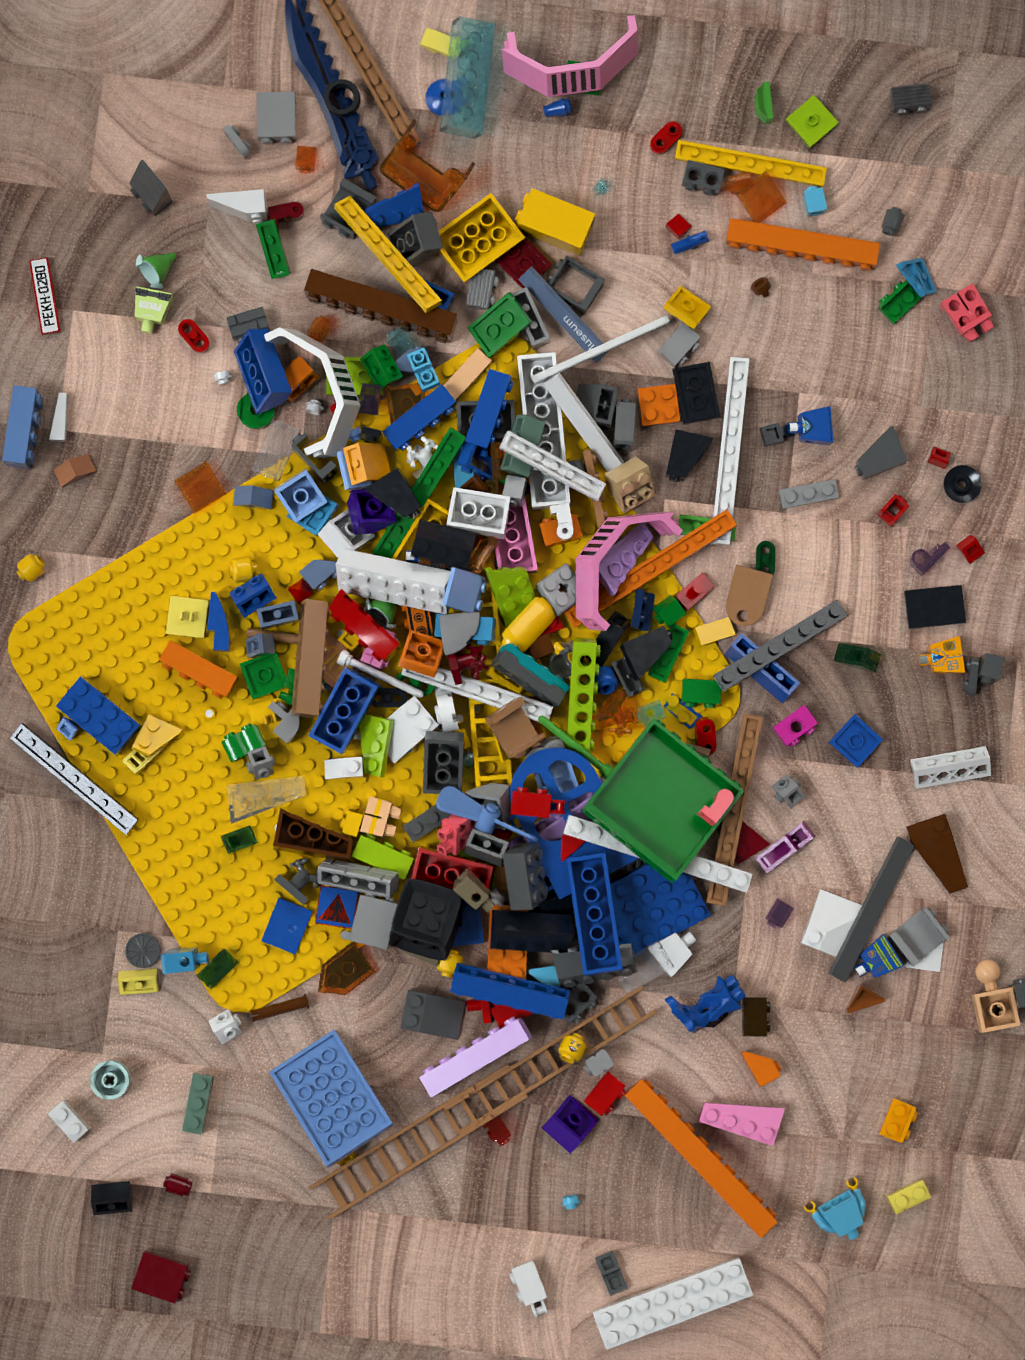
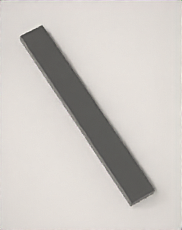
M896 837L828 974L846 983L914 848L913 844L903 838Z

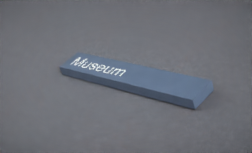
M530 267L518 279L585 352L604 344L533 267ZM607 352L592 359L597 363Z

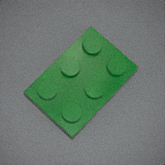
M508 292L467 328L487 357L492 358L533 322L514 295Z

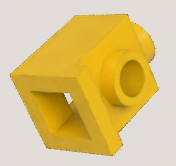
M344 810V814L347 817H343L340 824V829H343L342 835L353 839V837L358 838L364 815Z

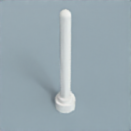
M342 650L337 664L342 666L351 665L418 698L423 697V691L352 658L353 656L350 655V652Z

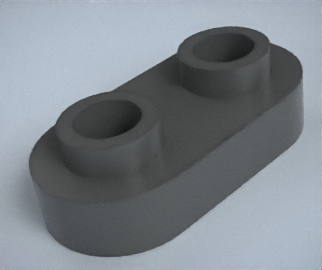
M971 657L970 661H966L965 672H968V678L964 680L963 691H966V695L975 696L979 658Z

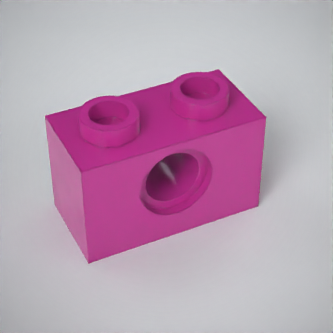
M803 705L774 726L772 730L785 747L788 745L793 747L801 741L799 739L801 735L805 733L808 736L815 731L816 728L814 726L818 723L806 706ZM794 722L799 723L801 726V730L798 733L791 730V724Z

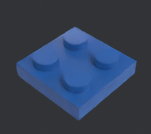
M854 714L828 743L852 765L858 768L883 739Z

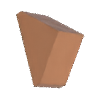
M89 454L66 460L55 468L54 472L61 487H64L95 473L96 469Z

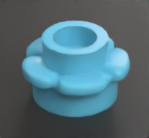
M578 1195L562 1197V1206H566V1209L577 1208V1204L581 1202L578 1200Z

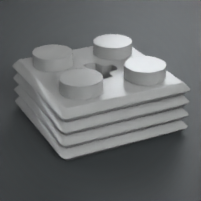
M567 563L556 569L535 586L541 596L546 597L553 606L557 616H560L576 604V574ZM560 586L566 589L565 592L559 591Z

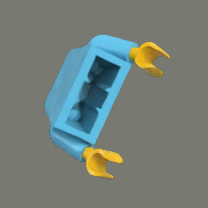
M853 1177L855 1181L854 1186H850L848 1180H846L845 1184L849 1190L817 1207L819 1211L816 1210V1204L813 1201H810L814 1206L812 1210H808L804 1205V1209L812 1213V1218L821 1229L831 1234L837 1233L839 1237L847 1234L850 1240L856 1239L859 1236L857 1228L863 1224L862 1217L865 1215L866 1207L861 1190L857 1188L858 1180Z

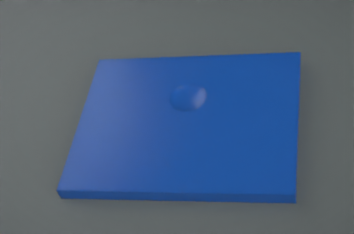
M278 898L261 941L296 954L313 911Z

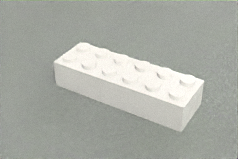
M343 549L336 562L339 591L343 589L347 594L445 615L450 610L449 607L442 605L451 571Z

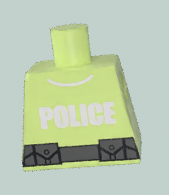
M136 286L135 318L143 322L141 332L152 334L154 324H164L174 298L172 293Z

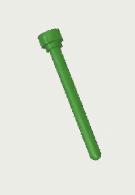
M539 716L538 721L595 766L600 776L606 779L614 768L611 764H603L545 716Z

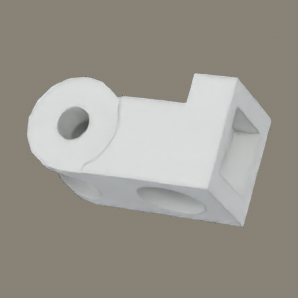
M569 503L550 506L551 515H556L557 537L562 541L569 540L573 535Z

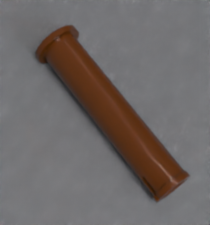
M304 994L302 997L250 1010V1014L253 1016L251 1017L252 1021L255 1022L306 1007L309 1009L310 1006L307 995Z

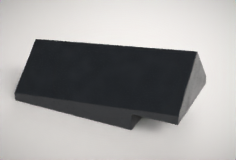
M492 910L490 949L552 953L551 950L567 953L568 949H570L573 937L571 915Z

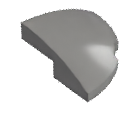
M479 612L439 615L445 656L455 654L464 649L471 636L476 635L480 622Z

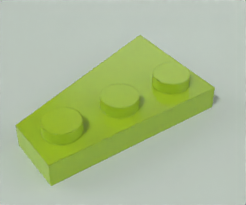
M369 714L365 715L360 725L365 774L377 777L385 776L394 720Z

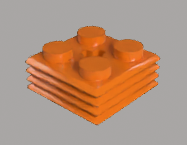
M410 630L398 666L434 678L444 652L442 639Z

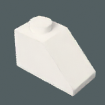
M362 757L324 760L325 780L364 778Z

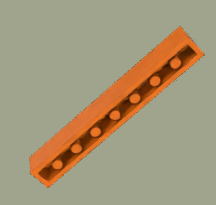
M733 218L729 220L725 243L733 249L744 247L748 248V251L751 252L762 250L767 251L766 253L769 255H778L780 253L785 254V257L796 258L798 256L804 257L806 261L822 260L824 264L829 265L840 263L841 266L847 268L858 266L861 270L865 271L875 269L880 243Z

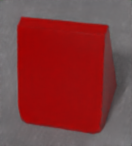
M679 213L665 225L678 240L692 227Z
M969 535L956 545L969 564L985 553L978 540L972 535Z

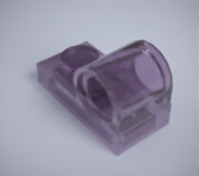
M945 542L942 545L938 543L930 551L932 555L923 549H918L910 556V565L922 576L950 546ZM915 555H922L924 563L918 564L915 561Z

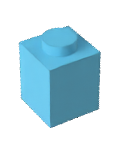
M812 186L806 188L802 196L807 217L826 214L827 205L823 187Z

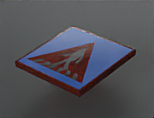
M321 885L315 924L352 929L359 892Z

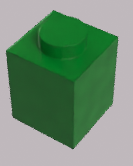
M671 595L652 608L656 613L654 615L656 621L668 628L686 615L679 602Z

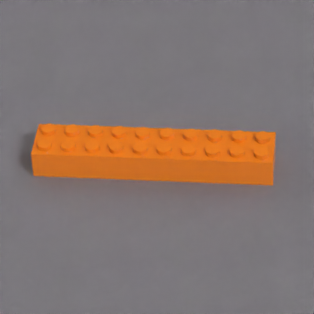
M640 1078L624 1095L751 1229L762 1238L777 1223L775 1219L777 1215L768 1206L764 1208L761 1205L764 1201L755 1192L751 1194L748 1191L750 1187L741 1177L737 1180L734 1177L736 1172L728 1164L724 1166L720 1162L723 1158L714 1149L710 1151L707 1148L709 1144L700 1135L696 1137L693 1134L695 1129L687 1121L683 1123L679 1119L682 1115L674 1107L670 1109L666 1105L668 1101L661 1093L656 1095L652 1091L655 1087L647 1079L643 1081Z

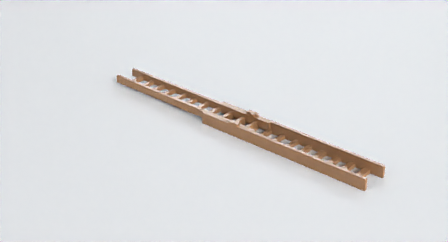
M642 985L512 1066H509L507 1063L310 1185L309 1188L312 1190L325 1182L340 1206V1209L327 1216L328 1220L528 1097L526 1093L573 1065L567 1063L558 1068L547 1048L558 1041L561 1043L566 1035L576 1031L577 1034L584 1038L583 1041L586 1043L588 1051L584 1053L583 1059L657 1013V1009H654L641 1017L638 1007L634 1001L630 1000L629 997L644 989ZM623 1001H626L637 1019L624 1027L613 1007ZM608 1010L620 1028V1031L609 1038L597 1020V1017ZM593 1021L604 1041L593 1048L580 1029ZM542 1051L555 1070L542 1078L531 1058ZM526 1061L539 1080L528 1088H525L514 1070ZM508 1072L512 1074L522 1091L510 1099L498 1081L500 1077ZM494 1082L505 1100L504 1103L494 1109L481 1090ZM476 1092L489 1111L478 1119L475 1118L465 1101L466 1098ZM458 1103L462 1104L472 1121L462 1129H459L448 1109ZM441 1109L458 1135L446 1143L430 1118L431 1115ZM423 1120L427 1121L441 1144L440 1147L430 1153L413 1128ZM407 1130L410 1131L424 1154V1157L412 1163L397 1136ZM391 1140L408 1166L398 1173L381 1147ZM375 1151L390 1178L380 1183L365 1156ZM357 1161L374 1187L366 1193H363L348 1168ZM339 1172H342L357 1197L348 1204L332 1179Z

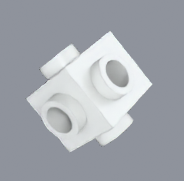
M229 1009L209 1020L211 1028L221 1044L242 1033L239 1027L242 1024L236 1014L232 1015Z

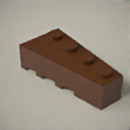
M280 808L273 844L274 850L351 862L354 846L352 839Z

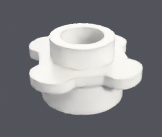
M498 887L490 890V899L496 905L499 904L502 907L507 899L505 893Z

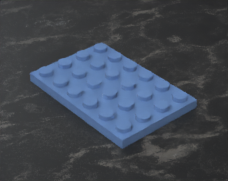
M332 1030L269 1072L327 1168H330L394 1126L335 1030Z

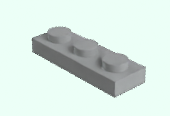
M835 479L779 490L782 509L839 498Z

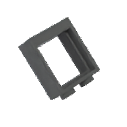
M566 255L564 260L560 259L555 267L557 271L554 276L551 274L546 282L565 303L586 314L603 287L605 278ZM567 266L594 281L581 304L554 288Z

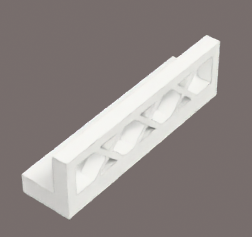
M986 746L910 759L911 768L914 773L915 789L991 776L990 756ZM980 765H986V770L977 771L975 769ZM959 769H967L964 774L959 775L956 773ZM941 772L948 773L946 777H938ZM919 776H929L926 781L919 782Z

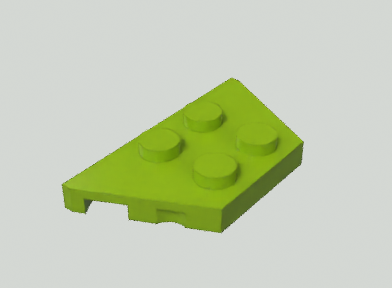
M501 567V569L496 570L485 568L505 629L535 598L527 570L524 567Z

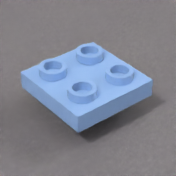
M558 760L550 765V773L561 792L565 793L578 786L571 763ZM533 773L538 789L548 790L541 775Z

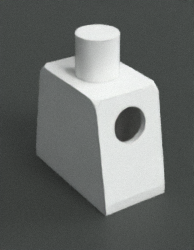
M690 932L681 939L674 933L650 946L648 949L668 975L672 977L692 955L688 947L696 942V939Z

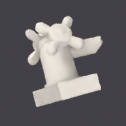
M424 436L421 437V440L426 444L424 448L420 445H415L414 450L411 449V446L407 447V463H410V466L415 468L414 460H419L422 465L420 469L412 473L416 480L432 457V448L437 449L438 447L436 442Z

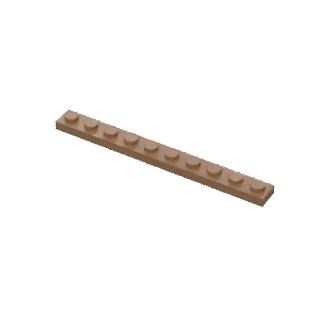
M317 0L404 152L420 144L421 141L341 1Z
M743 714L730 780H735L742 786L744 793L722 820L714 862L732 868L734 866L763 717ZM710 881L706 903L725 907L729 887Z

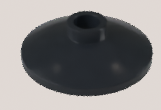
M959 465L947 472L943 486L945 493L951 500L958 503H968L979 495L982 481L974 468L967 465ZM963 482L965 488H960L958 483Z

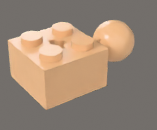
M982 960L976 966L975 973L977 979L985 984L986 992L972 994L979 1033L1021 1026L1013 987L997 990L996 981L1000 976V967L993 960ZM994 1005L1000 1008V1011L997 1012V1015H995V1013H992Z

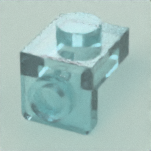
M400 327L398 329L393 328L386 334V343L399 358L409 349H414L415 347Z

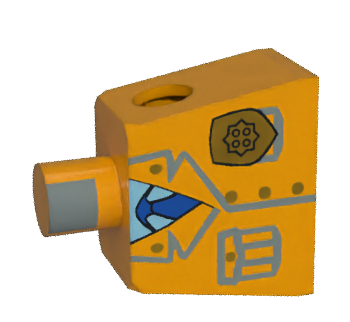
M960 636L929 645V654L918 656L919 665H931L932 673H965Z

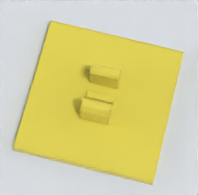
M170 596L166 634L204 638L209 600Z

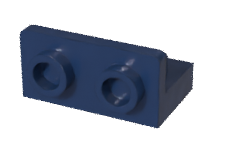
M642 589L636 590L631 629L650 631L655 594L646 593Z

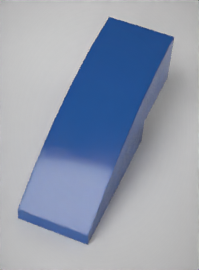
M211 592L207 630L215 632L213 650L230 653V631L227 617L217 594Z

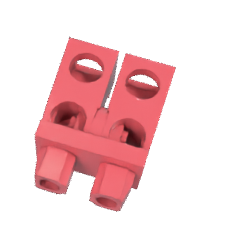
M973 283L960 290L957 294L947 298L939 305L951 320L960 336L964 335L969 343L979 337L974 329L976 326L980 325L984 333L994 327L990 319L992 314L988 311Z
M453 814L450 815L449 819H443L442 828L438 830L437 835L441 840V843L437 845V851L444 856L449 853L455 856L458 855L461 850L465 849L472 829H475L476 821Z

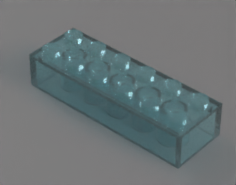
M461 16L452 21L440 132L473 139L483 134L495 30L494 23Z

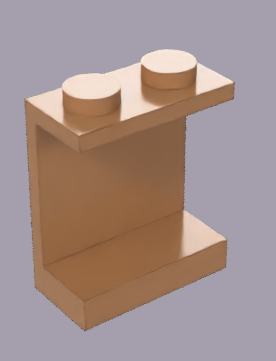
M522 697L514 698L485 718L508 758L516 757L518 759L526 754V749L541 744L540 740L545 737L544 733L538 734L522 709L521 706L525 704Z

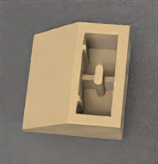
M636 456L605 473L608 489L623 513L630 511L655 496L649 467Z

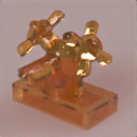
M625 689L609 694L595 715L599 722L603 721V728L616 724L617 728H608V731L615 733L618 738L625 734H632V730L625 729L628 723L638 724V720L634 719V707H630L628 712H625L622 708V703L627 697Z

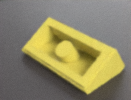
M157 969L119 971L118 984L120 995L159 992Z

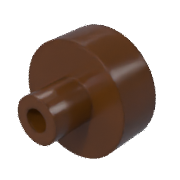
M761 277L752 283L751 289L755 295L767 297L770 294L768 290L771 288V284L766 277Z

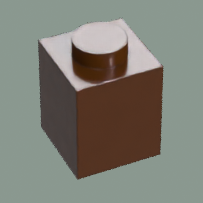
M548 634L538 637L526 650V654L532 656L535 661L555 653Z

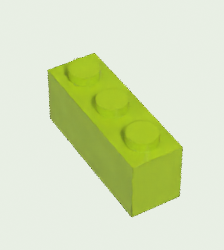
M369 834L360 836L352 857L379 869L398 872L399 878L406 880L415 860L411 858L412 853L403 849L401 852L394 850V845L385 841L382 845L376 842V837Z

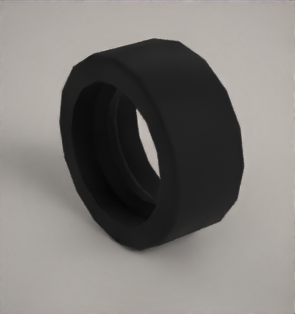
M340 79L330 83L326 88L324 102L333 115L340 118L349 117L359 109L361 95L355 84L351 81ZM347 88L353 93L354 100L350 107L338 109L333 105L331 97L336 89Z

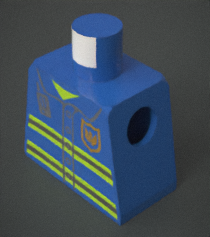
M882 934L860 953L859 956L863 962L854 967L859 977L870 972L872 977L876 978L904 965L885 935Z

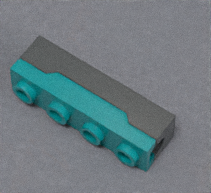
M509 643L501 646L491 666L543 703L553 707L559 706L570 687L565 683V680L550 673L547 667L536 663L532 656L519 651L518 646Z

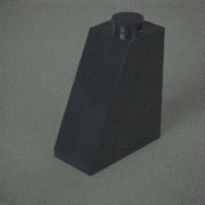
M675 430L665 477H669V480L673 482L684 481L711 445L713 437Z
M399 468L365 488L368 493L406 519L411 518L412 520L421 515L420 511L424 509Z
M616 610L607 621L610 624L609 628L606 631H601L597 637V645H600V657L596 656L595 664H599L600 667L605 664L631 622L630 619ZM586 655L585 658H587L588 661L590 662V661H591V658Z
M664 626L624 642L619 647L635 682L642 678L672 644V635Z

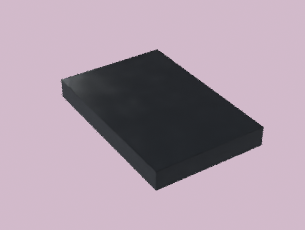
M710 362L672 368L683 425L720 418Z
M962 585L904 591L908 629L966 623Z

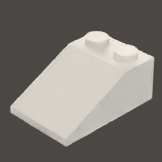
M264 189L206 194L208 203L212 208L245 221L253 222V224L268 220Z
M415 696L387 718L394 720L388 756L396 763L425 739L426 731H435L439 728V725Z

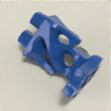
M730 975L725 980L718 976L714 988L700 995L698 1003L694 1006H685L679 1003L673 996L667 997L665 1001L670 1006L672 1013L685 1025L688 1031L696 1033L704 1027H716L726 1018L729 1012L741 1009L742 1007L739 1002L746 997V994L739 987L738 979L733 975ZM705 1008H709L708 1011L702 1013Z

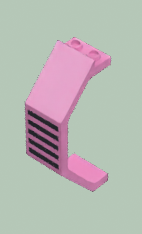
M635 15L627 16L628 32L601 57L590 62L546 67L519 53L515 33H507V41H504L505 49H502L504 73L547 97L601 90L638 55V32Z
M651 512L608 517L577 556L576 618L589 630L606 631L610 626L598 612L599 564L602 558L630 524L648 522L661 536L665 533L668 536L673 534L679 536L683 530L679 527V523L671 518L674 512Z

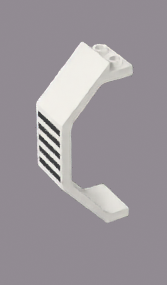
M279 327L264 334L266 342L285 344L292 341L321 359L336 401V409L326 437L322 441L304 448L306 456H313L314 458L322 457V459L337 457L336 452L344 451L343 448L347 444L361 406L344 357L298 330Z

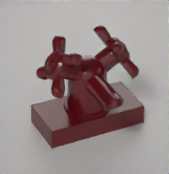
M467 644L466 648L471 651V654L458 657L456 653L448 655L455 685L463 683L461 671L470 669L472 678L480 680L479 672L489 669L484 663L487 657L482 654L483 645L473 647L471 644Z

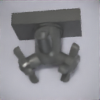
M306 858L297 859L294 863L290 864L291 868L296 867L298 871L290 881H287L280 874L274 879L304 906L309 899L301 893V890L309 881L314 882V888L319 887L318 869L316 875L310 874L303 865L308 863Z

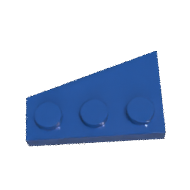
M419 182L406 191L402 190L389 199L381 200L365 208L367 216L377 227L402 223L413 214L424 213Z

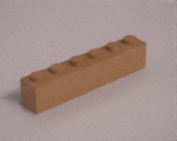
M305 599L301 602L292 716L315 718L322 711L320 695H322L324 690V684L321 681L325 673L323 657L327 653L325 638L328 636V627L326 626V621L330 616L328 602Z

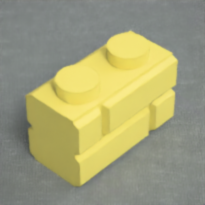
M919 1179L886 1195V1198L894 1214L897 1215L903 1212L904 1209L907 1210L930 1199L931 1195L924 1181Z

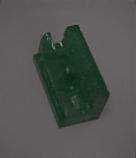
M223 948L196 976L208 988L213 989L239 961L226 948Z

